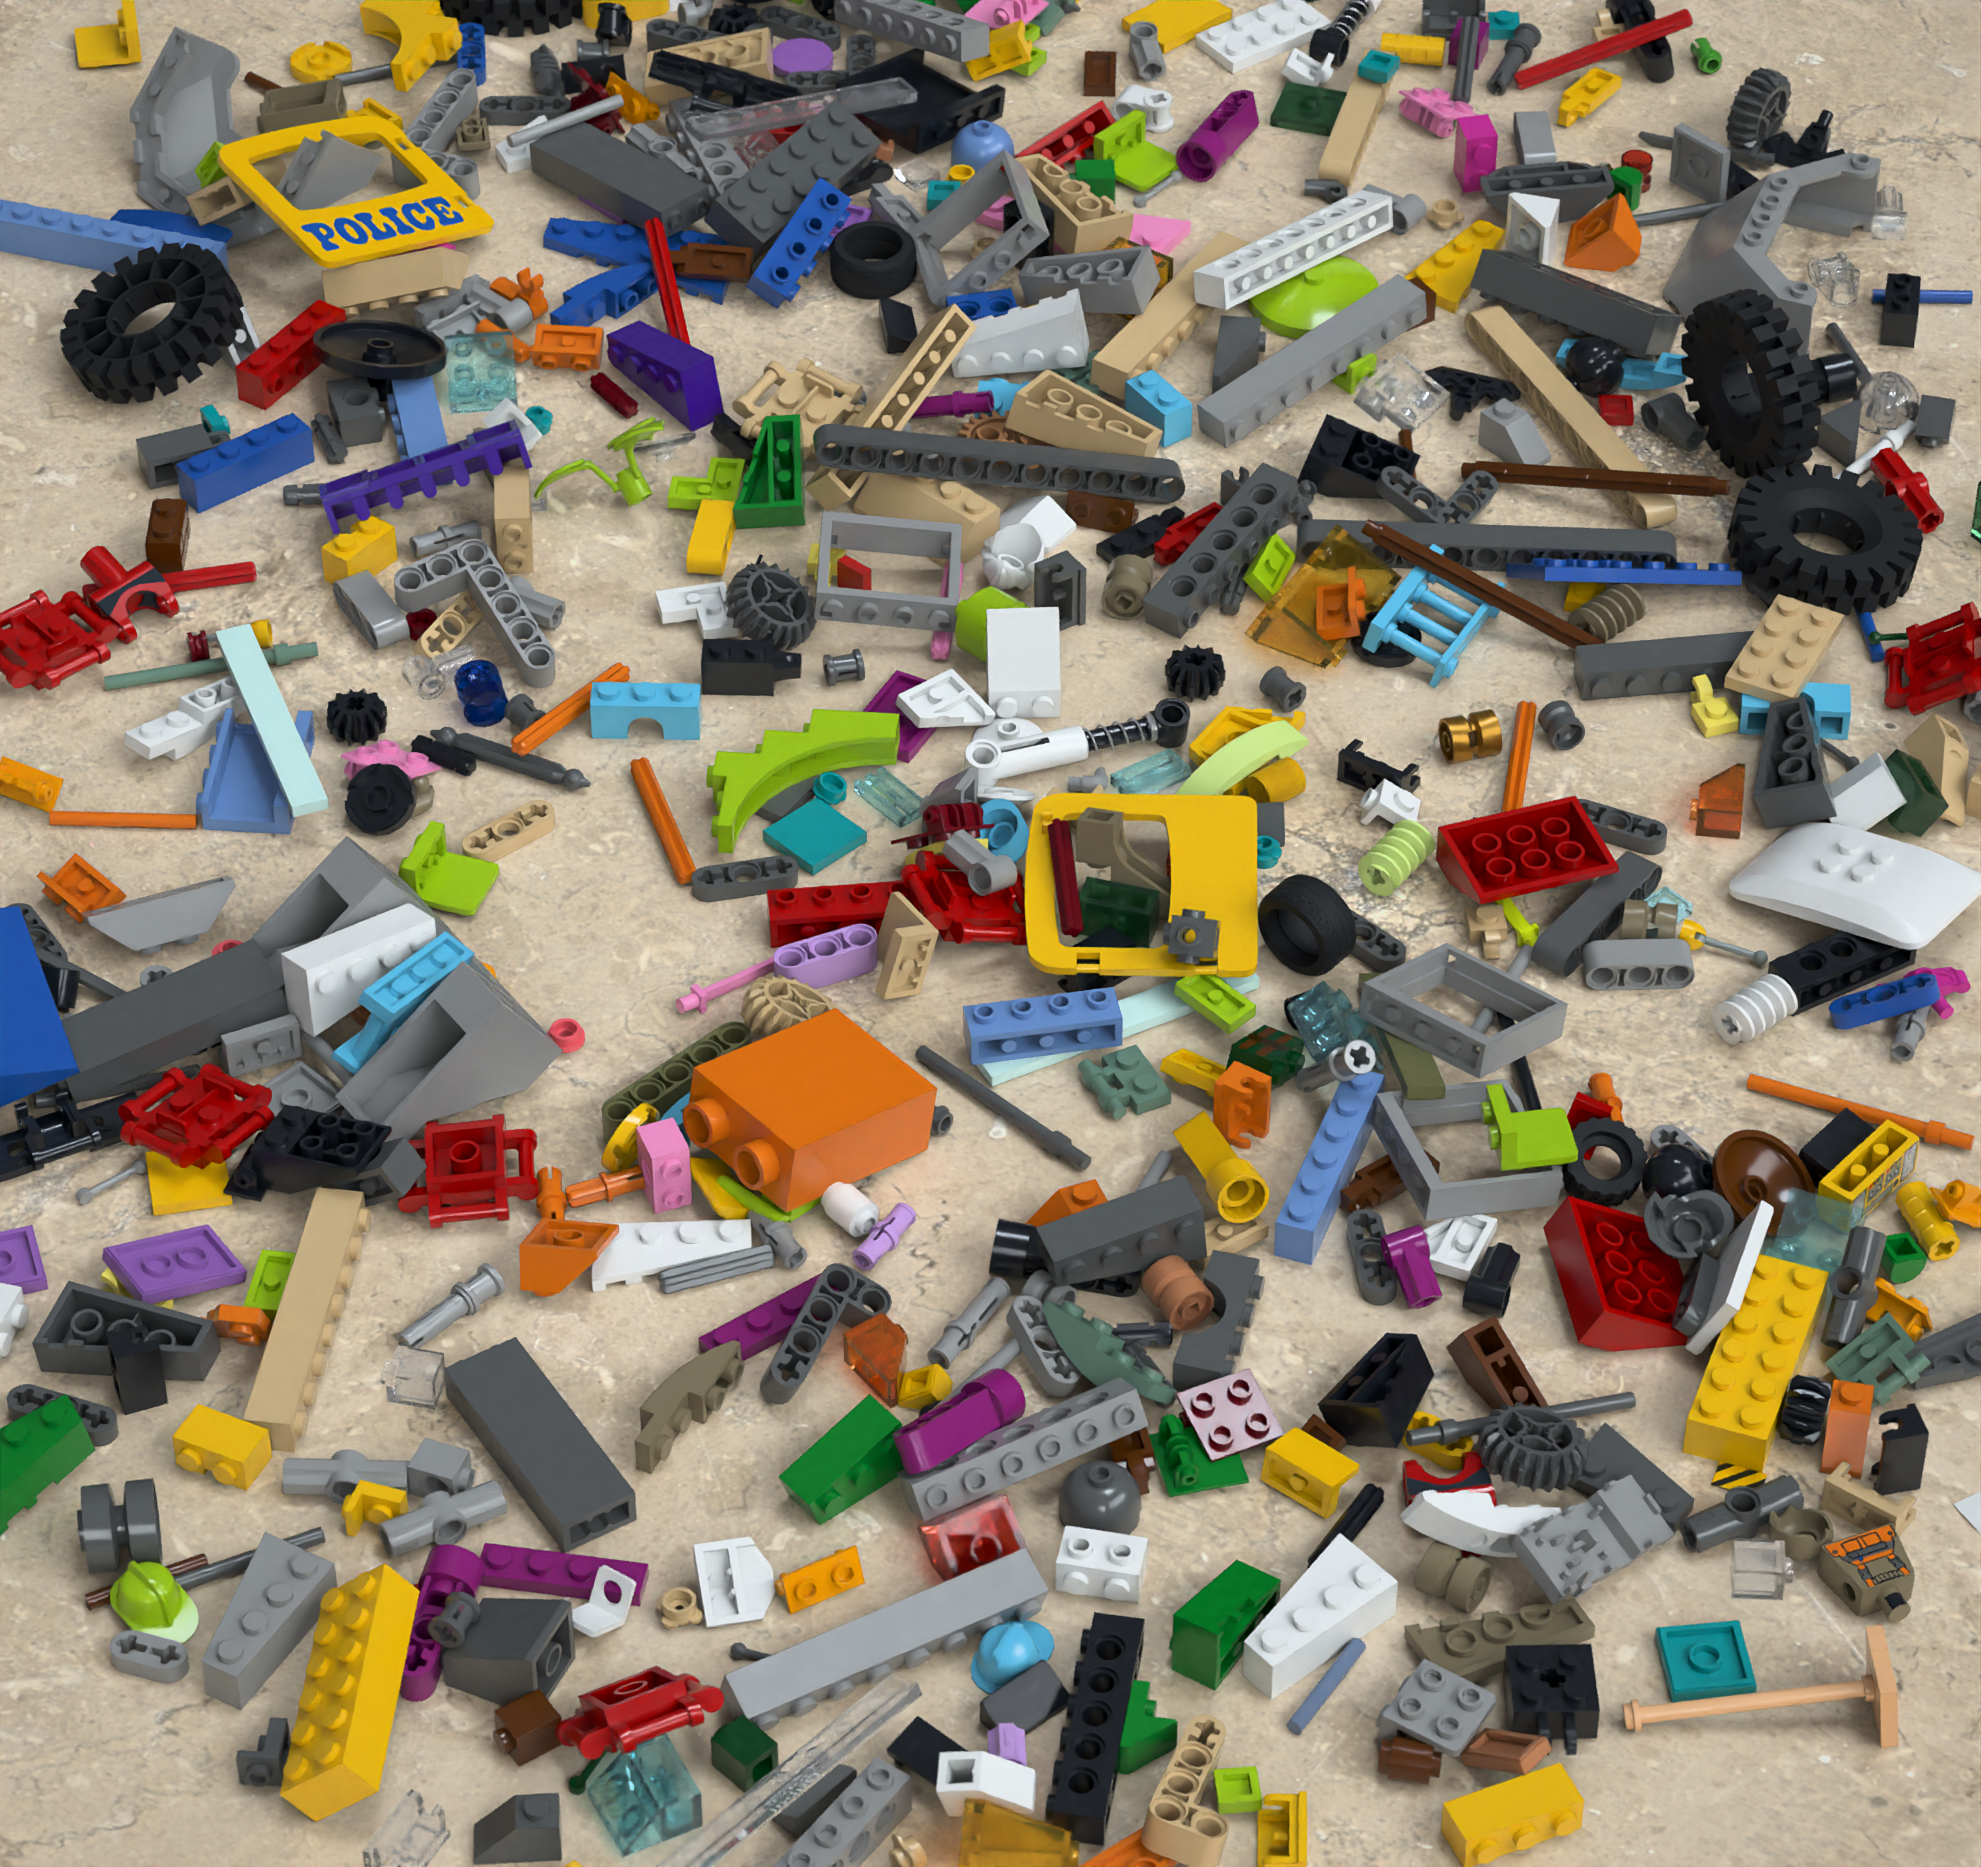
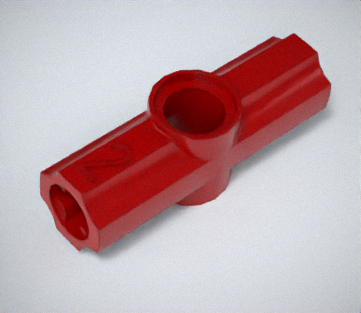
M1891 447L1879 450L1878 454L1871 458L1870 469L1883 486L1886 487L1884 491L1885 497L1896 494L1905 502L1904 511H1913L1919 521L1917 529H1922L1923 534L1935 531L1936 527L1943 523L1944 512L1929 494V484L1925 475L1922 472L1913 473L1900 455L1894 452Z

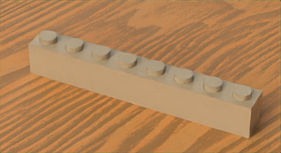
M1220 231L1147 304L1143 314H1137L1092 359L1089 385H1097L1099 390L1125 400L1126 380L1150 370L1156 372L1160 364L1167 357H1171L1174 354L1176 347L1182 341H1187L1192 331L1198 325H1203L1208 315L1214 309H1218L1195 303L1193 271L1251 243Z
M955 303L933 315L850 426L896 431L903 429L977 328ZM862 447L858 451L864 452L869 450L870 447ZM821 465L804 488L826 511H831L850 500L870 472L828 468Z
M317 1187L242 1419L269 1430L271 1450L294 1452L299 1436L304 1437L307 1432L308 1406H314L316 1403L317 1377H323L325 1374L327 1363L325 1352L327 1347H333L336 1335L335 1320L343 1316L345 1306L344 1291L352 1287L354 1277L353 1262L354 1260L359 1261L362 1254V1233L368 1232L370 1229L371 1209L365 1208L364 1192Z

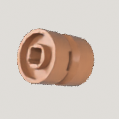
M1169 1255L1161 1258L1152 1264L1143 1276L1141 1288L1152 1303L1161 1309L1162 1315L1172 1324L1173 1329L1183 1331L1194 1328L1211 1313L1214 1306V1297L1204 1283L1197 1278L1195 1272L1183 1257Z

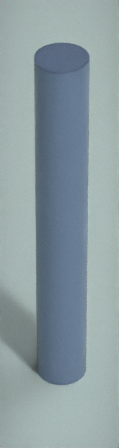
M1351 1639L1287 1722V1728L1292 1733L1297 1735L1302 1733L1365 1651L1366 1645L1361 1639Z

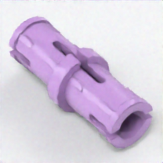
M905 1203L896 1204L882 1222H876L870 1228L869 1236L852 1252L854 1263L860 1269L870 1271L886 1252L894 1250L899 1244L900 1236L916 1221L914 1210Z

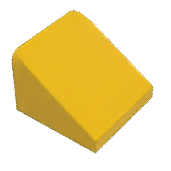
M939 1363L906 1372L903 1375L897 1403L900 1407L921 1409L926 1405L947 1397L952 1391L953 1382Z

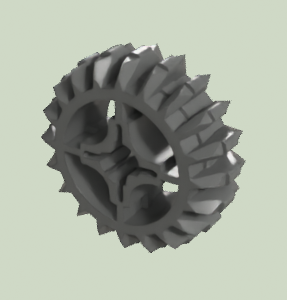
M1760 67L1745 78L1744 84L1739 86V92L1734 96L1735 100L1730 107V115L1727 117L1729 123L1726 126V132H1728L1727 140L1730 141V145L1736 147V149L1752 151L1753 146H1760V151H1762L1763 141L1778 134L1780 127L1783 126L1784 118L1787 116V108L1790 105L1791 85L1786 76L1775 70Z
M762 561L757 565L751 563L745 569L737 572L725 592L727 596L723 604L728 608L726 616L734 619L732 628H740L743 632L742 638L748 636L750 639L775 640V650L783 651L787 649L791 651L801 643H804L815 628L817 622L814 619L815 598L808 595L810 587L802 586L799 583L800 577L794 578L789 574V568L782 571L777 563L768 566Z
M1516 1402L1513 1407L1508 1404H1502L1500 1409L1491 1410L1490 1415L1485 1417L1484 1423L1481 1424L1479 1430L1477 1453L1481 1456V1464L1489 1467L1490 1474L1501 1475L1502 1482L1511 1481L1517 1484V1488L1521 1486L1529 1487L1532 1492H1535L1538 1488L1548 1493L1553 1488L1565 1490L1567 1485H1575L1577 1479L1582 1476V1472L1586 1469L1589 1440L1585 1438V1431L1577 1427V1421L1565 1419L1563 1412L1555 1413L1550 1411L1549 1406L1539 1408L1534 1403L1530 1406H1524L1520 1402Z

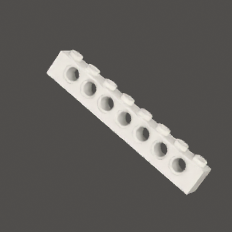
M1360 190L1193 271L1195 303L1227 310L1393 228L1392 196Z

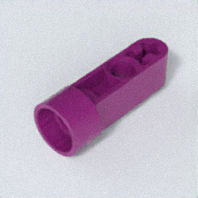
M1239 90L1230 93L1177 149L1176 162L1186 177L1197 182L1210 180L1256 129L1260 122L1252 91Z
M998 1368L990 1369L965 1384L960 1393L892 1434L906 1474H916L933 1468L983 1436L1019 1420L1026 1408L1025 1395L1019 1382L1010 1373Z
M443 1544L433 1547L428 1554L418 1581L420 1595L418 1597L399 1694L408 1701L420 1702L431 1697L435 1692L443 1670L440 1659L444 1646L437 1643L431 1637L428 1631L429 1623L434 1617L440 1616L445 1608V1599L451 1592H464L471 1595L474 1599L476 1598L485 1573V1566L475 1553L466 1548ZM461 1605L458 1610L462 1612L464 1606ZM449 1627L446 1630V1634H449L451 1632V1629Z

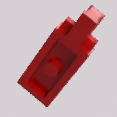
M1213 502L1166 528L1165 535L1161 537L1160 541L1154 543L1153 560L1161 566L1175 562L1178 556L1185 552L1223 507Z

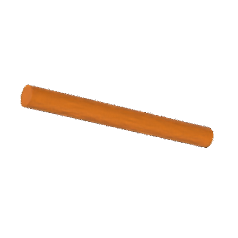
M50 811L49 823L50 825L197 829L198 816L197 814Z

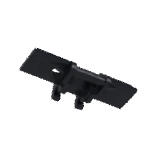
M664 50L654 52L648 74L650 78L683 87L691 92L693 96L689 111L695 112L698 109L737 120L739 125L745 126L748 112L751 109H762L797 118L802 92L796 87ZM714 90L733 95V106L713 101L709 98Z
M64 1088L54 1092L57 1111L35 1119L33 1115L29 1116L26 1102L13 1105L19 1130L0 1136V1183L33 1171L44 1169V1164L88 1149L90 1152L98 1151L104 1147L122 1142L120 1132L125 1123L118 1114V1107L129 1099L135 1100L138 1096L133 1091L78 1110L75 1102H69L68 1092ZM16 1149H24L15 1156L9 1155Z

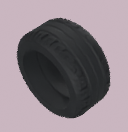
M864 221L846 227L831 242L830 273L832 280L845 293L861 299L875 300L878 299L879 295L889 298L901 293L911 285L916 275V245L912 236L901 227L883 221ZM867 259H881V261H864V260H867Z
M1303 874L1290 876L1265 895L1259 904L1258 925L1266 945L1278 960L1298 973L1309 976L1326 974L1346 958L1356 944V925L1348 905L1331 886L1318 878Z

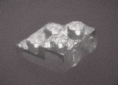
M1399 352L1390 361L1383 359L1373 371V377L1370 378L1366 375L1358 383L1354 390L1357 396L1353 402L1378 423L1387 417L1400 429H1408L1413 434L1447 402L1451 394Z

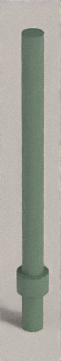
M316 642L288 646V643L273 645V649L262 650L267 663H276L277 666L291 664V660L318 656ZM220 657L105 676L104 682L106 691L229 671L224 658Z

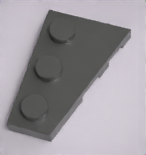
M1605 1422L1589 1442L1588 1462L1585 1471L1582 1472V1476L1577 1479L1575 1485L1567 1486L1591 1497L1596 1491L1602 1489L1605 1483L1611 1480L1618 1481L1631 1474L1646 1495L1650 1493L1662 1509L1660 1515L1675 1534L1679 1529L1680 1520L1688 1517L1693 1510L1694 1498Z

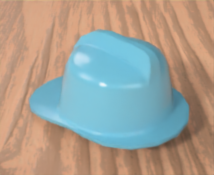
M1003 798L992 799L982 804L981 807L983 809V825L994 824V828L980 831V838H989L988 850L995 856L1006 855L1016 863L1027 850L1029 828L1021 812L1011 801Z
M1028 1620L1008 1621L1005 1624L989 1629L981 1638L978 1650L970 1666L973 1681L984 1692L988 1694L993 1693L1039 1661L1044 1659L1047 1662L1054 1650L1053 1636L1044 1626Z

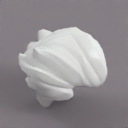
M1027 523L1006 525L1000 528L994 536L984 540V547L981 550L983 574L988 579L990 586H994L1002 591L1012 588H1019L1021 591H1024L1034 582V563L1044 560L1045 555L1043 537L1035 526Z

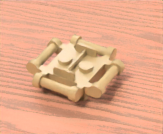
M806 357L800 360L792 374L787 372L779 362L771 361L764 368V374L745 395H739L732 403L733 410L739 416L746 419L741 427L740 435L749 440L753 438L758 439L765 416L800 414L804 434V460L806 459L811 462L816 457L813 443L815 430L824 424L850 426L864 408V405L861 404L855 406L863 393V386L856 382L848 383L816 367L815 362ZM773 383L780 386L761 408L754 405ZM834 391L842 394L843 396L841 398L835 396ZM830 443V444L825 445L824 447H825V448H832V447H834L836 444Z

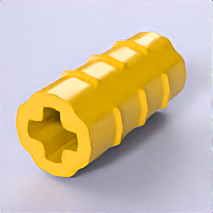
M1383 32L1380 50L1397 52L1402 63L1443 66L1446 40L1445 38L1431 37L1430 35L1420 36L1400 34L1399 32Z
M1910 1182L1901 1187L1896 1193L1895 1202L1902 1212L1901 1216L1910 1225V1231L1919 1240L1918 1244L1925 1250L1930 1260L1933 1261L1946 1260L1953 1256L1959 1250L1961 1241L1953 1229V1224L1937 1210V1201L1925 1182Z

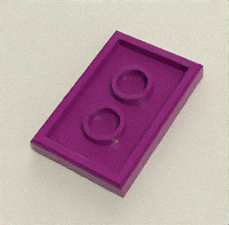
M896 670L862 712L899 714L900 743L897 760L910 763L938 727L918 728L895 705L899 694L927 681Z

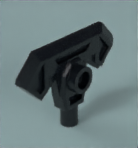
M1822 110L1817 122H1811L1796 143L1787 131L1771 136L1762 143L1766 153L1775 154V163L1790 168L1845 154L1843 149L1827 152L1831 136L1829 125L1834 116L1828 110Z
M1446 366L1426 370L1423 374L1424 379L1434 391L1453 388L1450 417L1455 421H1460L1465 412L1470 413L1485 396L1494 403L1503 398L1513 402L1521 397V392L1515 384L1504 379Z

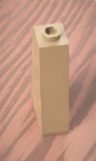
M281 155L257 161L255 164L251 163L275 189L287 170ZM228 175L186 196L200 226L253 202Z

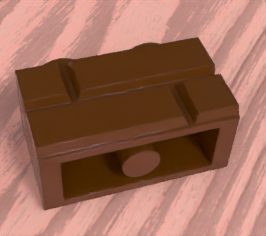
M164 498L152 501L145 550L147 561L160 574L183 571L185 567L191 529L188 517V504L183 499Z

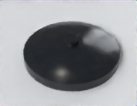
M349 320L331 323L319 328L313 335L312 353L324 365L347 374L381 380H406L423 378L442 371L447 364L448 347L435 334L414 326L379 320Z

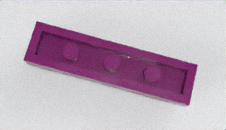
M822 1273L699 1337V1349L702 1353H705L714 1347L735 1340L740 1342L741 1360L745 1361L779 1343L786 1336L808 1294ZM828 1284L834 1291L839 1292L835 1286ZM812 1315L815 1320H821L818 1316Z
M484 1543L480 1556L485 1566V1573L480 1586L590 1600L599 1567L606 1565L636 1582L630 1604L633 1606L641 1605L649 1577V1566L646 1563ZM608 1580L604 1586V1594L611 1603H619L622 1597L621 1588L616 1582Z

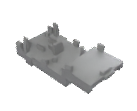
M1631 1474L1618 1481L1611 1480L1605 1483V1486L1596 1491L1588 1500L1577 1506L1572 1504L1563 1508L1564 1511L1555 1517L1551 1515L1535 1521L1532 1525L1523 1528L1524 1531L1509 1543L1553 1605L1571 1596L1576 1599L1584 1595L1594 1584L1627 1568L1637 1558L1664 1545L1675 1535L1660 1515L1662 1509L1650 1493L1646 1495Z

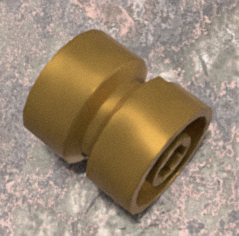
M1491 709L1469 713L1467 719L1462 715L1443 718L1439 721L1438 736L1440 747L1446 762L1449 764L1469 761L1472 759L1473 754L1477 758L1498 755L1502 751L1500 724L1497 716Z

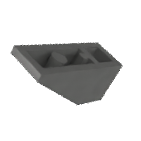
M1221 315L1213 370L1212 394L1257 366L1259 352H1265L1267 332L1260 331L1261 318Z

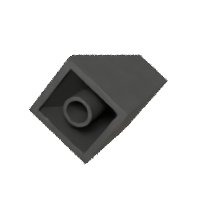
M482 1598L478 1604L482 1610L481 1616L475 1623H470L464 1632L465 1640L462 1645L454 1649L444 1647L440 1663L444 1668L445 1685L501 1706H505L538 1688L549 1699L576 1658L571 1602L564 1599Z

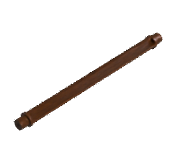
M1490 461L1463 462L1461 467V476L1463 478H1468L1473 472L1482 470L1492 474L1498 483L1701 497L1728 496L1730 493V481L1720 480L1714 476Z
M1368 519L1361 533L1372 538V542L1574 650L1576 646L1606 643L1383 523L1379 525Z

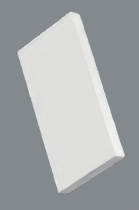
M1763 1200L1720 1248L1716 1259L1720 1262V1267L1707 1316L1698 1331L1691 1338L1688 1337L1685 1349L1695 1355L1700 1354L1740 1309L1774 1212V1207Z

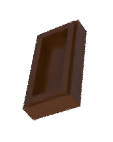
M1085 51L1084 96L1115 97L1116 52Z

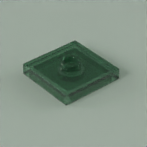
M1286 82L1270 116V126L1330 136L1347 92Z

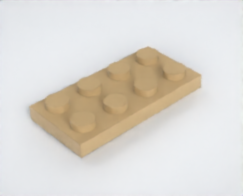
M1778 594L1726 674L1724 687L1772 703L1798 698L1842 629L1845 615Z

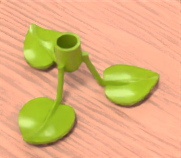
M655 417L648 418L634 425L607 444V449H613L614 452L623 448L629 467L616 474L617 482H614L590 460L584 461V459H580L557 468L545 477L534 494L535 499L537 500L545 487L577 471L590 469L606 482L614 493L621 491L629 507L646 500L653 495V492L642 472L638 469L633 448L636 442L652 440L654 433L664 431L666 422L664 420L656 421Z

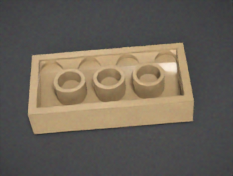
M769 27L660 49L703 62H711L744 71L773 81V55ZM655 50L647 52L644 90L650 102H654L659 107L669 105V101L692 97L693 94L683 87L648 77L654 52L660 51ZM714 90V91L712 92L711 96L720 95V94H725V93H724V92L717 91V90Z

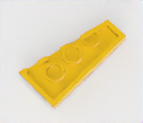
M1479 218L1404 278L1410 280L1418 277L1436 292V306L1455 314L1459 309L1462 298L1466 299L1471 292L1470 285L1482 249L1499 250L1505 242L1506 230Z

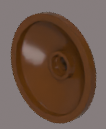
M1750 1129L1734 1132L1719 1144L1712 1161L1714 1184L1717 1193L1730 1204L1734 1218L1739 1223L1746 1219L1761 1200L1774 1207L1765 1237L1788 1238L1799 1233L1810 1223L1816 1208L1814 1184L1802 1160L1787 1144L1771 1134Z

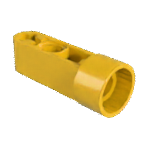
M1204 1110L1172 1132L1206 1180L1207 1196L1225 1220L1232 1223H1244L1256 1218L1265 1209L1269 1200L1267 1183L1252 1163L1236 1155Z

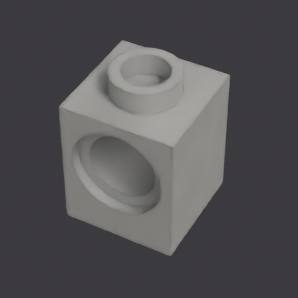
M424 1438L407 1466L410 1494L421 1498L436 1491H446L452 1496L472 1488L475 1480V1470L471 1468L469 1450Z

